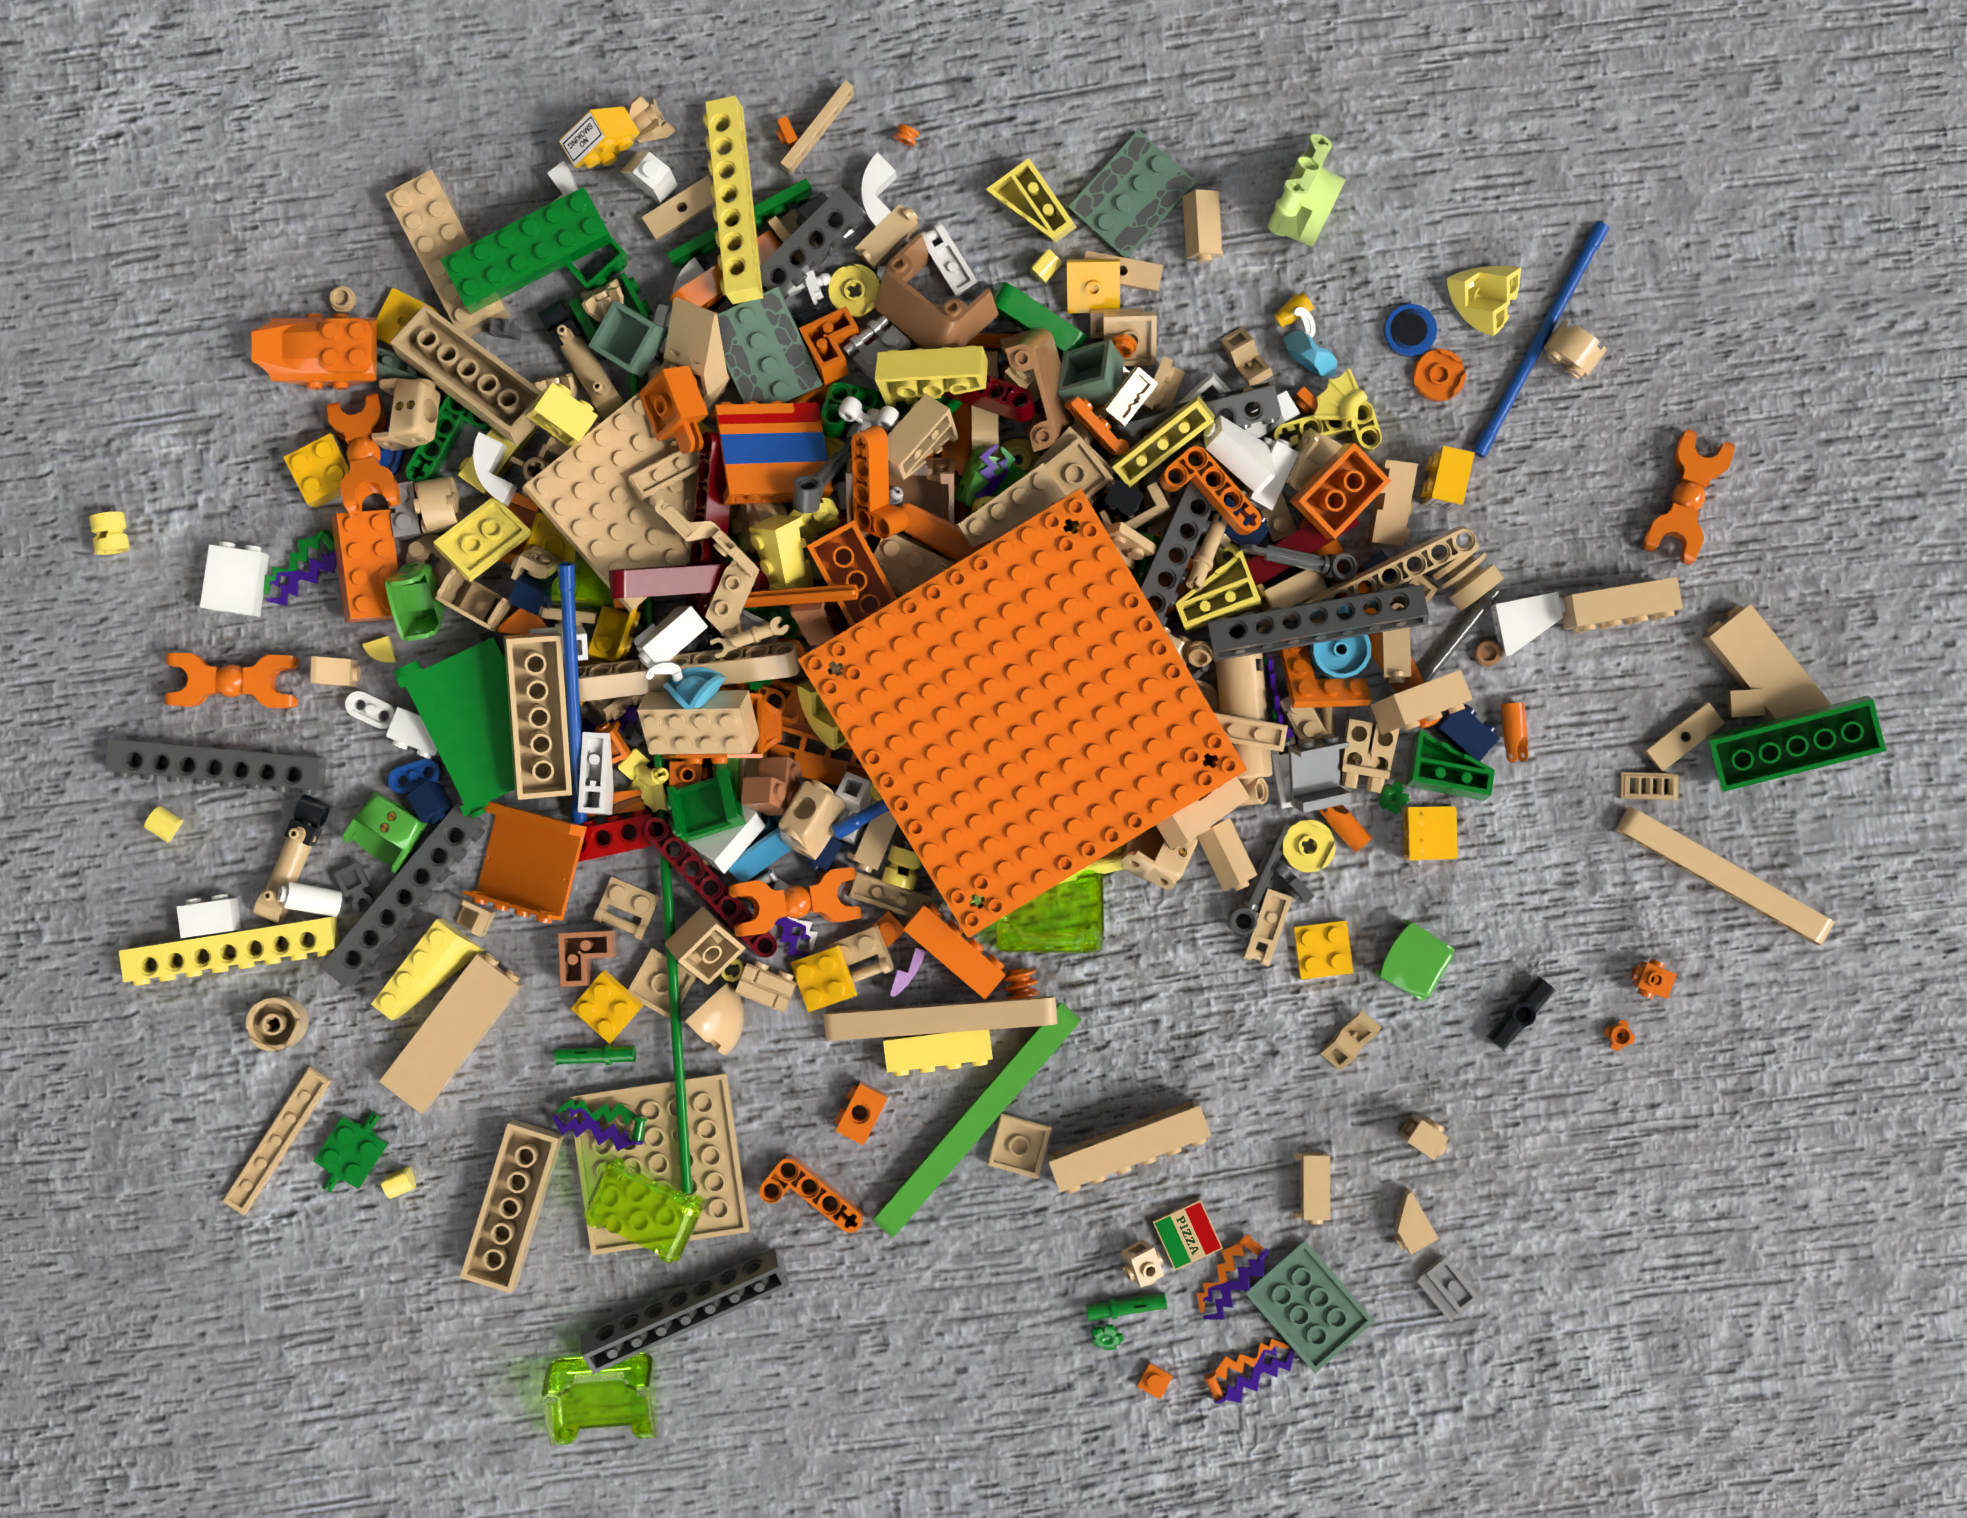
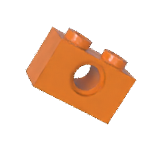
M860 1081L858 1086L853 1084L846 1099L850 1100L847 1109L841 1108L834 1120V1123L838 1124L835 1131L864 1146L889 1095L863 1081ZM856 1105H862L867 1109V1115L864 1118L854 1116L853 1108Z

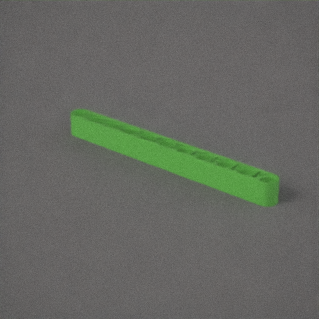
M1063 1002L1056 1006L1058 1024L1039 1026L874 1216L872 1221L891 1238L901 1230L1079 1024L1081 1018Z

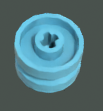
M1368 635L1309 645L1308 652L1312 667L1319 675L1327 679H1346L1357 675L1366 667L1371 657V642ZM1338 645H1341L1340 650L1344 651V654L1340 655L1337 653L1336 648Z

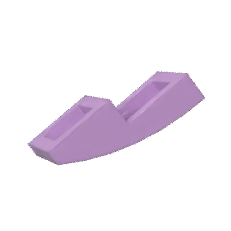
M916 946L909 971L898 968L890 996L895 997L910 983L924 959L926 949Z

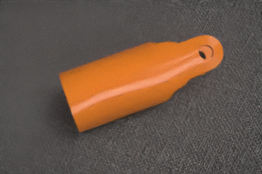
M1524 702L1500 704L1506 758L1510 763L1516 762L1517 759L1524 762L1529 756Z
M1343 805L1329 807L1327 811L1319 810L1330 826L1354 853L1363 848L1372 839V836Z

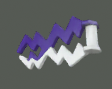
M772 869L756 879L767 885L774 881L776 884L773 890L775 891L784 890L791 886L777 878ZM782 917L775 922L774 925H782L784 927L780 942H790L787 955L809 956L808 952L795 949L799 935L791 933L793 927L803 928L801 939L810 938L809 950L812 951L818 931H809L813 921Z

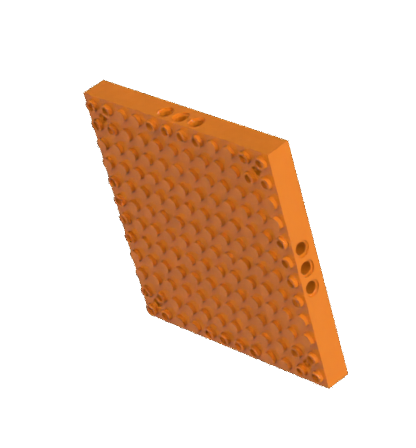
M1081 488L1076 489L797 659L967 938L1247 770ZM1067 519L1077 522V526L1074 527L1076 529L1074 533L1064 531L1063 527L1066 526L1065 521ZM832 661L836 664L841 663L843 665L840 668L842 673L837 675L835 672H832L830 674L828 671L831 668L829 663ZM1207 753L1215 756V758L1211 759L1213 764L1210 766L1202 763V761L1206 760L1204 755ZM973 894H976L978 897L984 896L981 898L982 903L980 905H977L975 902L970 903Z

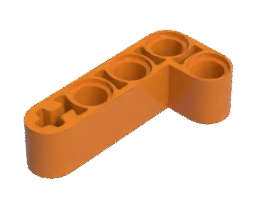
M874 425L853 434L851 439L853 518L860 530L881 539H886L906 530L909 520L904 510L889 504L888 438L881 426Z
M1192 446L1161 473L1159 478L1160 484L1163 489L1169 492L1177 491L1191 480L1236 533L1248 535L1261 525L1262 519L1259 511L1202 447ZM1189 454L1198 457L1199 466H1192L1189 463ZM1173 471L1178 474L1180 478L1179 484H1174L1169 480V472ZM1210 474L1216 478V487L1207 484L1206 475ZM1224 495L1233 497L1234 507L1225 505ZM1242 508L1243 510L1240 511L1236 516L1233 514L1235 511ZM1246 517H1249L1251 521L1248 523L1249 525L1245 526L1243 521Z
M793 1155L784 1156L765 1178L759 1189L761 1199L766 1203L773 1204L778 1202L787 1190L791 1188L847 1233L856 1232L862 1225L864 1216L862 1210ZM784 1163H792L796 1168V1173L793 1175L785 1174L782 1170ZM807 1179L813 1180L817 1185V1189L812 1192L806 1191L802 1185L803 1181ZM770 1183L777 1185L779 1194L775 1196L769 1195L765 1190L766 1185ZM827 1196H833L838 1204L835 1208H828L824 1205L823 1199ZM843 1204L846 1206L843 1210L844 1213L841 1212L840 1216L838 1217L836 1214L840 1211L841 1206ZM846 1215H856V1223L853 1221L850 1224L846 1223Z

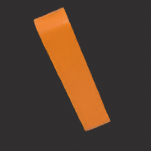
M772 230L757 237L760 266L782 245ZM716 264L675 291L669 298L670 302L673 304V299L678 297L702 308H710L727 296L722 294L720 287L723 271ZM743 269L738 270L735 275L741 273Z

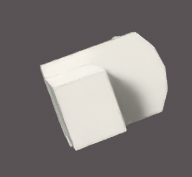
M811 270L806 273V280L798 287L793 286L788 291V294L791 297L809 290L814 305L819 304L818 300L824 298L821 286L829 285L831 276L828 273L816 276L815 272Z

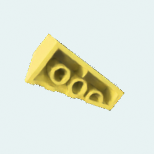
M975 345L956 348H916L914 350L877 352L875 381L886 406L896 407L897 402L905 400L907 404H912L918 401V398L924 394L937 399L941 398L944 392L950 391L956 395L986 389L988 359L983 346Z
M444 918L436 919L371 1005L390 1020L398 1019L446 982L457 971L466 966L476 954L482 953L485 950Z

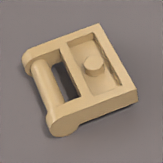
M611 876L594 914L593 921L598 923L603 921L635 935L634 938L642 941L661 896ZM609 905H612L638 916L642 920L637 925L606 911Z
M878 925L828 945L829 948L840 945L853 984L881 972L886 974L894 970L893 962ZM876 954L878 955V963L851 973L848 965Z

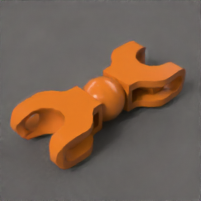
M378 393L365 396L366 403L364 409L355 415L344 413L340 408L339 402L327 405L328 420L334 429L336 437L348 444L347 459L350 463V470L342 479L340 490L349 516L361 514L362 503L371 494L383 495L388 501L389 507L401 504L399 485L395 481L393 473L388 468L380 465L381 450L379 445L372 441L371 438L372 433L384 432L387 426L384 406Z
M1688 428L1681 434L1673 455L1674 463L1680 472L1679 484L1672 491L1671 499L1673 504L1669 507L1667 514L1659 516L1649 524L1642 548L1645 551L1653 552L1659 546L1664 536H1674L1682 544L1681 562L1691 565L1696 560L1704 541L1702 528L1697 521L1698 510L1705 503L1706 494L1704 490L1709 486L1712 479H1716L1729 468L1735 444L1726 441L1718 448L1714 457L1705 458L1699 455L1695 448L1697 433Z
M168 653L165 655V663L168 666L182 668L188 677L187 685L181 691L165 694L164 704L197 707L211 695L222 694L225 697L233 698L246 694L255 696L257 701L265 707L274 709L298 707L297 697L281 694L275 685L276 676L281 671L298 667L299 658L270 654L262 657L252 667L242 668L239 665L229 664L219 668L209 666L206 660L193 653Z
M849 867L824 871L817 878L816 882L808 887L792 885L784 890L775 891L759 880L730 885L728 889L731 897H745L754 906L752 918L735 926V936L764 934L774 926L779 918L788 916L799 919L807 913L820 914L823 919L831 923L861 918L862 911L860 907L844 906L837 896L838 888L842 883L856 878L855 868Z

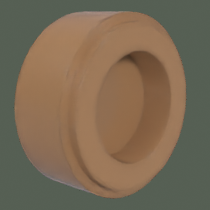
M1492 640L1482 641L1474 649V659L1483 667L1497 664L1502 656L1500 646Z

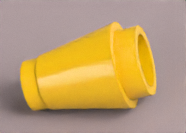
M1303 291L1298 295L1295 293L1274 314L1275 319L1282 328L1301 319L1300 315H1294L1293 311L1295 308H1305L1309 313L1314 309V306Z

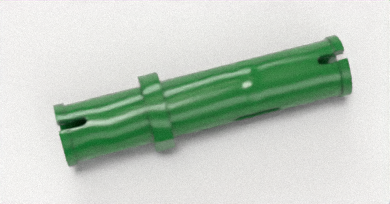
M605 1044V1047L555 1048L554 1061L556 1065L586 1063L612 1065L614 1062H636L635 1045L612 1047V1044Z
M1164 1292L1121 1300L1110 1298L1108 1302L1086 1304L1088 1322L1112 1317V1320L1118 1319V1316L1167 1309Z

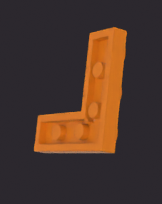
M1307 645L1279 650L1292 708L1370 705L1372 699L1366 678L1315 679Z

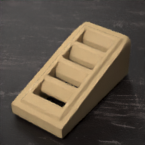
M1620 772V799L1678 800L1679 775ZM1630 778H1635L1634 794H1630ZM1642 778H1646L1645 794H1641ZM1653 779H1657L1656 794H1653ZM1664 779H1667V795H1664Z

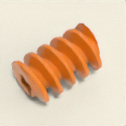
M1025 967L1004 970L1011 974L1003 978L1004 981L1012 983L1011 986L1005 988V992L1013 993V996L1008 999L1032 998L1039 993L1038 989L1031 988V986L1038 983L1037 979L1029 977L1036 973L1035 968Z

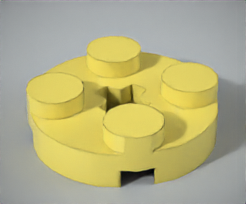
M861 264L839 268L832 275L829 282V298L835 310L846 306L852 317L856 319L864 318L875 310L874 301L880 286L878 278L870 268ZM856 285H859L861 295L859 297L854 296V298L850 297L848 288L850 286L854 288Z
M821 498L823 503H820L819 510L814 513H800L794 509L788 515L802 517L803 524L799 526L800 537L805 538L806 542L814 540L818 535L817 533L827 528H832L839 523L838 510L831 499Z
M1316 820L1296 822L1289 827L1288 833L1282 842V855L1288 864L1298 871L1307 873L1325 868L1332 861L1336 850L1330 829ZM1310 838L1313 840L1312 845L1316 848L1314 852L1308 851L1306 854L1303 852L1302 842H1307Z

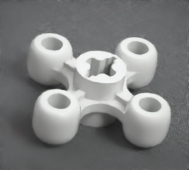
M846 397L838 410L839 416L845 421H857L850 427L847 433V440L849 436L852 437L853 434L874 425L881 426L888 436L889 431L893 430L900 417L899 412L891 406H884L880 410L869 409L865 414L862 411L861 402L854 397Z

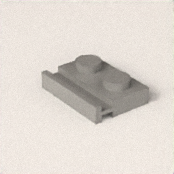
M1445 1255L1424 1271V1274L1415 1279L1450 1322L1480 1299Z

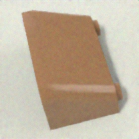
M1041 327L998 339L1003 354H1007L1011 367L1017 371L1034 369L1044 408L1035 410L1032 422L1029 426L1023 428L1026 441L1033 452L1052 446L1075 421V417L1064 406L1065 402L1057 393L1061 363L1054 337L1047 329Z
M926 457V464L905 480L889 472V490L896 486L903 491V500L896 507L901 508L903 504L910 503L955 524L954 459L948 457ZM852 459L848 461L846 470L847 523L854 520ZM860 530L864 538L870 536L869 533Z

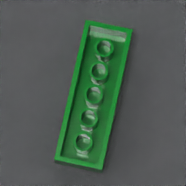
M582 187L440 260L471 315L611 243L612 240L585 187Z
M1868 695L1706 737L1718 785L1722 792L1887 751L1874 700Z

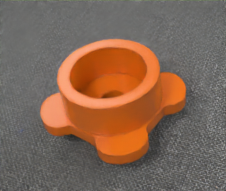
M1619 1020L1616 1025L1608 1026L1604 1029V1035L1609 1038L1611 1042L1610 1047L1615 1051H1619L1622 1047L1633 1044L1635 1041V1035L1632 1034L1628 1028V1022L1625 1020ZM1618 1033L1622 1034L1620 1038L1617 1037Z

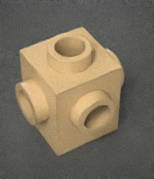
M1141 1240L1120 1251L1126 1265L1123 1267V1271L1129 1281L1133 1280L1140 1287L1152 1285L1156 1282V1279L1164 1276L1161 1268L1163 1260L1160 1254L1145 1240Z

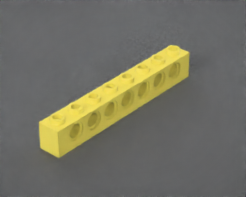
M735 95L705 102L706 113H703L704 124L709 132V136L705 137L708 152H711L708 168L714 182L710 184V190L713 199L716 201V207H713V217L715 222L718 223L715 239L721 250V255L717 257L719 268L723 271L720 287L724 296L727 295L732 304L763 298L744 111ZM738 221L734 226H731L733 222ZM740 245L738 249L733 250L734 247ZM743 269L741 273L735 275L738 270Z
M336 916L120 950L119 957L123 982L133 981V986L150 984V978L159 977L160 982L175 980L176 974L185 973L186 978L203 975L202 970L211 968L213 974L229 971L228 966L238 964V969L255 967L254 962L264 960L265 965L281 963L280 957L290 956L291 961L307 959V953L317 952V957L330 955L333 949L339 945L340 936ZM308 932L312 933L315 939L312 946H308L305 942V935ZM282 936L288 941V947L285 951L279 947V939ZM255 941L260 942L262 946V951L259 955L252 948ZM229 945H232L236 951L233 959L229 958L226 953ZM203 949L209 953L207 963L203 962L200 958V953ZM177 953L183 958V963L180 967L174 962V957ZM151 957L155 959L157 964L154 971L148 966V961Z

